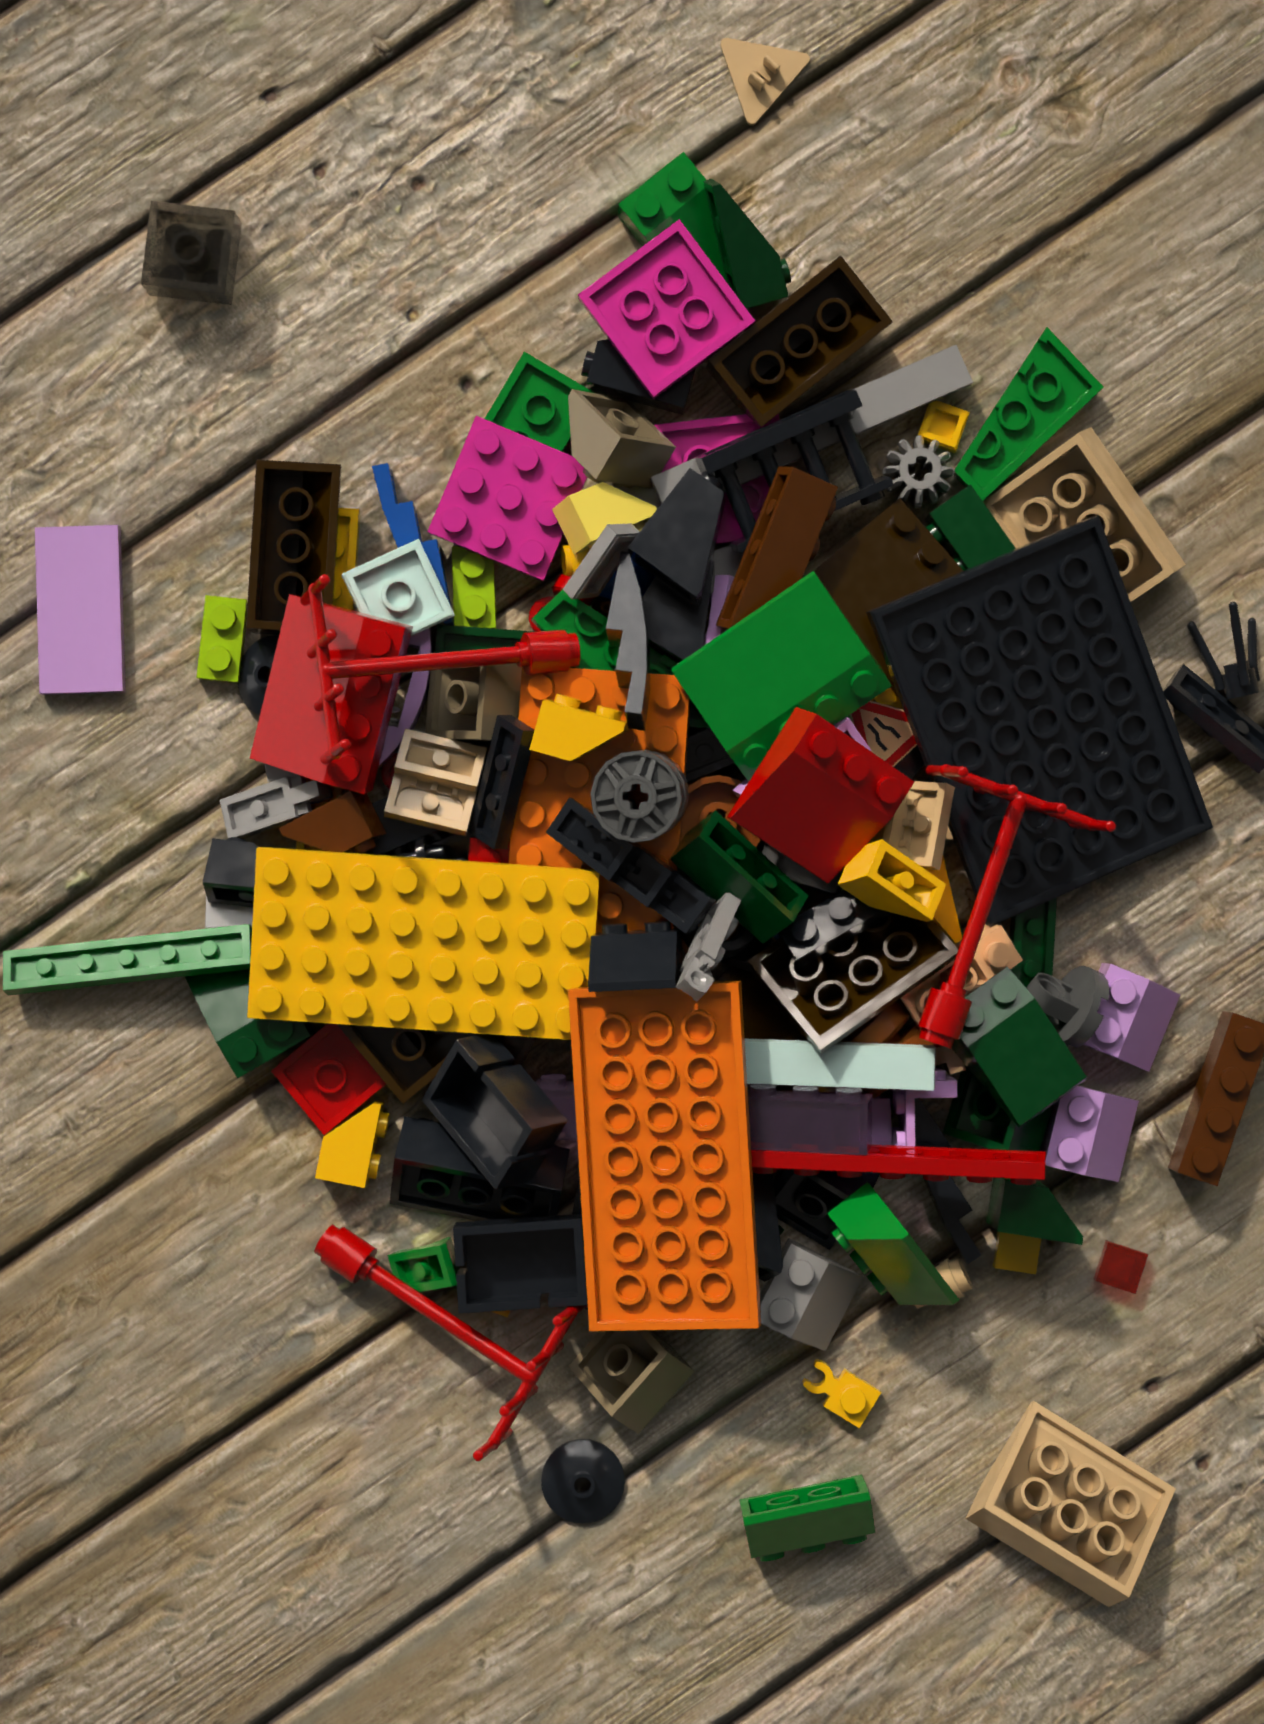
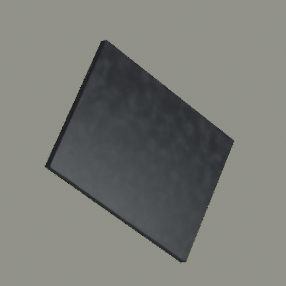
M1099 516L1085 519L866 612L925 767L928 765L944 764L967 767L969 773L999 784L1016 785L1018 791L1048 802L1064 803L1069 810L1096 820L1113 821L1116 824V829L1113 832L1089 831L1071 828L1067 822L1040 812L1024 811L986 925H996L1213 828ZM929 775L931 782L948 783L955 787L948 827L974 895L977 897L1009 801L992 794L976 793L973 787L943 776Z

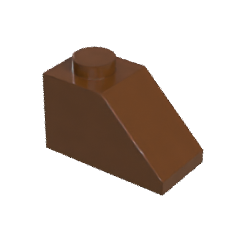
M349 791L279 828L282 836L323 851L365 854L375 849L377 845L374 840L387 834L367 793L361 794L354 791Z

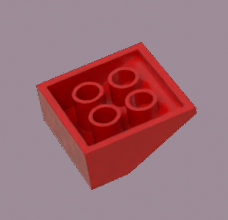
M796 707L727 818L822 881L829 883L892 819L914 784V781L818 714Z

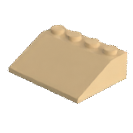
M1092 427L1077 433L983 501L1016 549L1090 517L1099 516L1130 602L1186 565Z
M1032 1401L982 1482L965 1519L1107 1607H1110L1130 1598L1176 1488L1037 1402Z

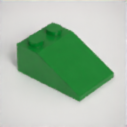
M682 152L618 204V217L642 246L680 219L726 281L703 182L706 178L688 156Z

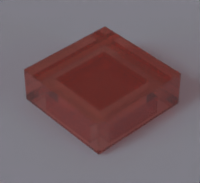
M1106 1240L1094 1280L1136 1294L1148 1254Z

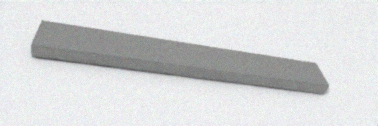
M957 345L852 389L857 391L862 403V407L851 411L854 417L851 419V423L856 435L971 386L973 381ZM828 422L813 428L815 435L812 438L818 452L841 442L835 426L830 427ZM790 438L775 444L777 452L773 454L778 466L785 467L802 459L797 444H792ZM751 455L736 462L738 469L735 472L741 485L764 476L758 460L753 461ZM695 458L650 478L661 504L689 468L701 475Z

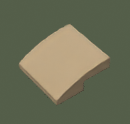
M405 728L394 766L395 773L385 805L384 817L467 836L487 748Z
M914 781V784L892 819L867 844L883 839L924 869L940 870L955 787L948 783Z

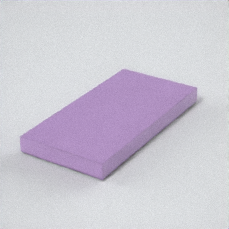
M119 525L35 527L39 694L125 692L121 527Z

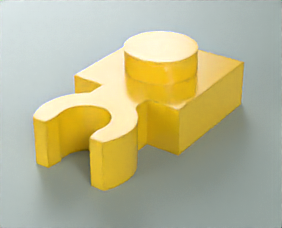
M815 1359L813 1364L817 1369L824 1372V1378L819 1383H812L809 1379L804 1378L802 1381L803 1386L814 1394H828L823 1402V1406L860 1429L879 1398L881 1391L845 1368L839 1378L833 1375L830 1366L826 1362Z

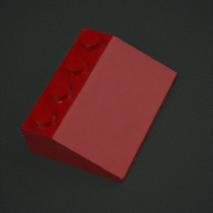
M289 594L250 759L324 784L366 794L372 791L402 673L333 679V686L341 684L344 687V692L335 699L340 741L348 739L351 742V746L342 753L339 759H334L327 765L322 764L320 757L328 751L324 711L318 712L313 708L314 703L322 695L317 656L313 659L307 656V650L315 643L310 604L303 606L300 603V596ZM323 603L326 631L334 629L337 632V637L328 645L330 662L406 656L413 626Z

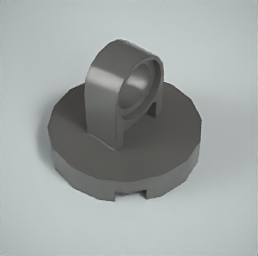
M1086 966L1072 969L1061 980L1045 973H1038L1026 987L1035 997L1067 1047L1068 1045L1075 1048L1081 1047L1093 1036L1104 1016L1097 1013L1101 998L1107 1001L1109 999V984L1104 974Z

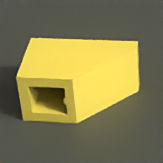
M605 482L567 496L552 509L574 555L587 549L590 550L607 524L632 523L640 532L657 510L656 506Z

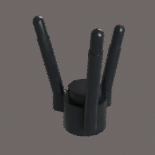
M1230 602L1229 610L1237 663L1223 666L1225 674H1221L1196 624L1193 621L1187 624L1193 640L1213 677L1215 690L1224 689L1226 699L1258 693L1257 682L1261 681L1257 661L1256 620L1254 618L1248 620V660L1246 661L1241 622L1236 602Z

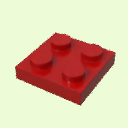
M337 1024L325 1025L271 1070L323 1135H326L386 1085Z

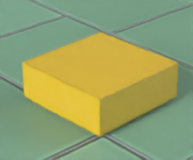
M937 400L929 403L917 435H921L926 444L930 445L935 439L939 441L938 448L955 453L970 412Z
M998 1232L993 1267L1036 1274L1041 1238Z

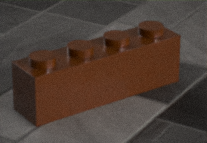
M778 467L716 626L728 630L803 578L808 562L814 559L819 550V534L823 524L830 519L835 510L836 498L834 497L838 489L837 486L795 467Z
M1222 1011L1170 1159L1169 1169L1218 1186L1264 1054V1023L1233 1012Z

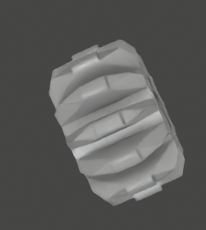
M921 435L915 437L913 449L908 441L905 439L900 440L898 443L900 453L890 450L886 456L888 461L894 466H886L882 470L883 476L896 478L892 480L894 485L886 488V490L893 492L900 488L902 492L898 499L900 498L903 502L906 501L909 495H913L914 508L921 507L923 494L932 505L937 503L938 494L936 490L947 493L950 489L948 482L942 478H949L954 475V468L941 466V464L949 460L951 457L950 453L946 451L937 456L934 452L939 446V441L935 439L930 443L928 449L923 448L924 439ZM915 463L922 464L921 470L926 468L928 471L921 481L913 479L915 473L910 476L908 472Z

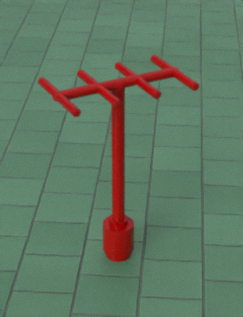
M326 574L321 575L315 583L309 585L308 590L300 598V603L303 606L310 604L315 643L307 650V656L310 659L317 656L322 697L314 703L313 708L318 712L324 711L328 751L320 757V762L324 765L329 764L334 759H339L342 753L351 746V742L348 739L340 741L335 699L344 692V687L341 684L333 686V679L516 663L518 667H523L527 675L568 672L570 667H577L580 663L578 637L576 633H567L565 630L523 633L521 642H516L513 647L330 662L328 645L337 637V632L334 629L326 631L321 592L329 584L330 577Z
M944 764L928 765L926 773L930 776H943L973 787L976 793L992 794L1009 801L947 983L942 982L940 990L931 987L918 1025L922 1027L919 1038L952 1049L955 1039L959 1040L973 1002L965 999L967 990L963 988L1024 811L1040 812L1067 822L1071 828L1089 831L1113 832L1116 829V824L1113 821L1096 820L1069 810L1064 803L1048 802L1018 791L1016 785L999 784L969 773L967 767Z
M331 1225L321 1236L314 1250V1253L321 1257V1263L351 1283L355 1284L360 1279L363 1281L370 1279L522 1381L514 1397L500 1408L499 1413L502 1417L488 1441L473 1453V1458L476 1461H481L492 1451L497 1450L499 1445L512 1435L513 1431L510 1428L524 1403L538 1392L537 1381L550 1359L564 1348L562 1339L577 1314L588 1306V1304L567 1306L565 1310L553 1318L555 1328L542 1350L526 1364L379 1266V1260L375 1258L377 1248L347 1228L342 1227L339 1229L335 1225Z

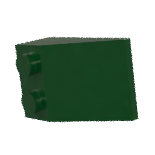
M1008 966L965 997V999L973 1002L959 1040L955 1039L952 1050L1019 1129L1087 1079V1076L1035 997Z
M250 969L185 976L216 1043L237 1079L316 1034L310 1022L247 1018Z

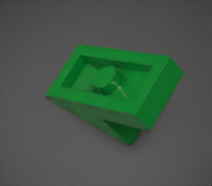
M451 1237L441 1239L426 1246L399 1250L387 1255L393 1275L418 1292L457 1285L456 1274L460 1266L455 1265V1250Z

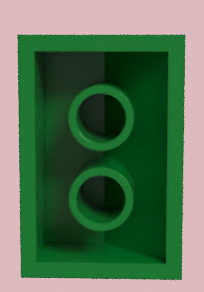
M868 1182L827 1213L838 1227L831 1233L847 1253L853 1248L855 1249L849 1256L864 1275L872 1270L866 1277L881 1296L889 1291L899 1305H954L960 1300Z
M862 1474L739 1499L751 1558L760 1557V1561L777 1560L785 1556V1551L801 1548L802 1553L817 1552L826 1548L825 1543L842 1540V1543L847 1545L856 1544L867 1540L868 1534L876 1533L870 1494Z

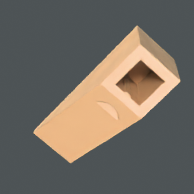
M985 924L963 988L967 990L965 997L1007 966L1009 969H1012L1023 961L1002 925L988 926ZM960 940L958 943L955 944V946H956L958 949H959L961 940ZM954 961L900 998L917 1026L919 1025L931 987L940 990L942 982L947 983Z

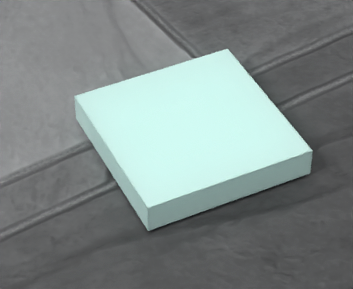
M419 539L341 574L358 612L413 626L411 636L455 616Z

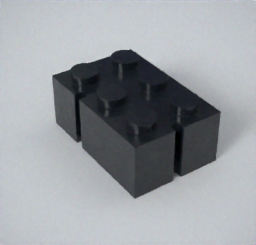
M480 1034L456 1039L422 1101L493 1188L498 1190L531 1181L547 1156L545 1149L552 1148L568 1120L520 1064L512 1066V1062L515 1059L514 1056L496 1035Z
M582 1214L455 1223L453 1227L455 1265L464 1266L467 1261V1268H459L456 1274L459 1314L536 1309L541 1307V1294L549 1293V1308L587 1305Z

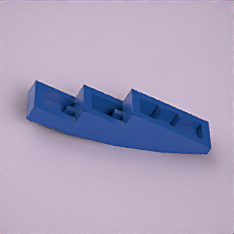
M385 463L372 466L382 509L397 547L399 548L417 539L420 540L451 606L438 540L422 542L416 507L413 501L398 504L390 465ZM454 617L443 623L454 626Z

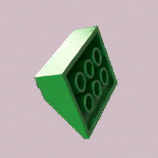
M814 570L671 668L673 674L723 748L748 781L752 778L796 707L816 713L832 725H835L892 686L875 657Z

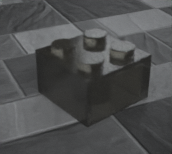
M151 201L141 285L149 296L232 305L242 227L234 210Z

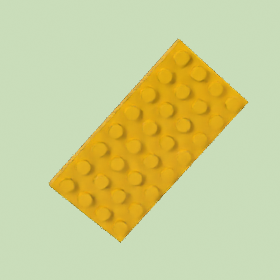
M258 847L256 848L247 1018L571 1040L568 989L588 987L591 936L596 934L600 874L594 869Z

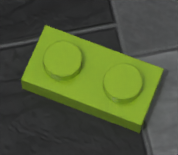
M452 546L454 626L497 629L495 561L462 547Z
M205 595L196 678L239 683L246 635L247 599Z

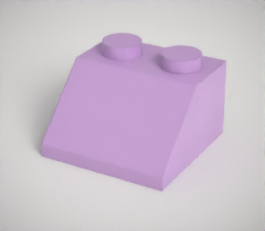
M1102 963L1099 972L1103 973L1108 980L1109 999L1107 1001L1101 998L1097 1013L1104 1015L1093 1036L1083 1045L1149 1072L1180 994L1113 964Z
M1078 1085L1053 1105L1040 1151L1046 1152V1166L1119 1182L1139 1101Z

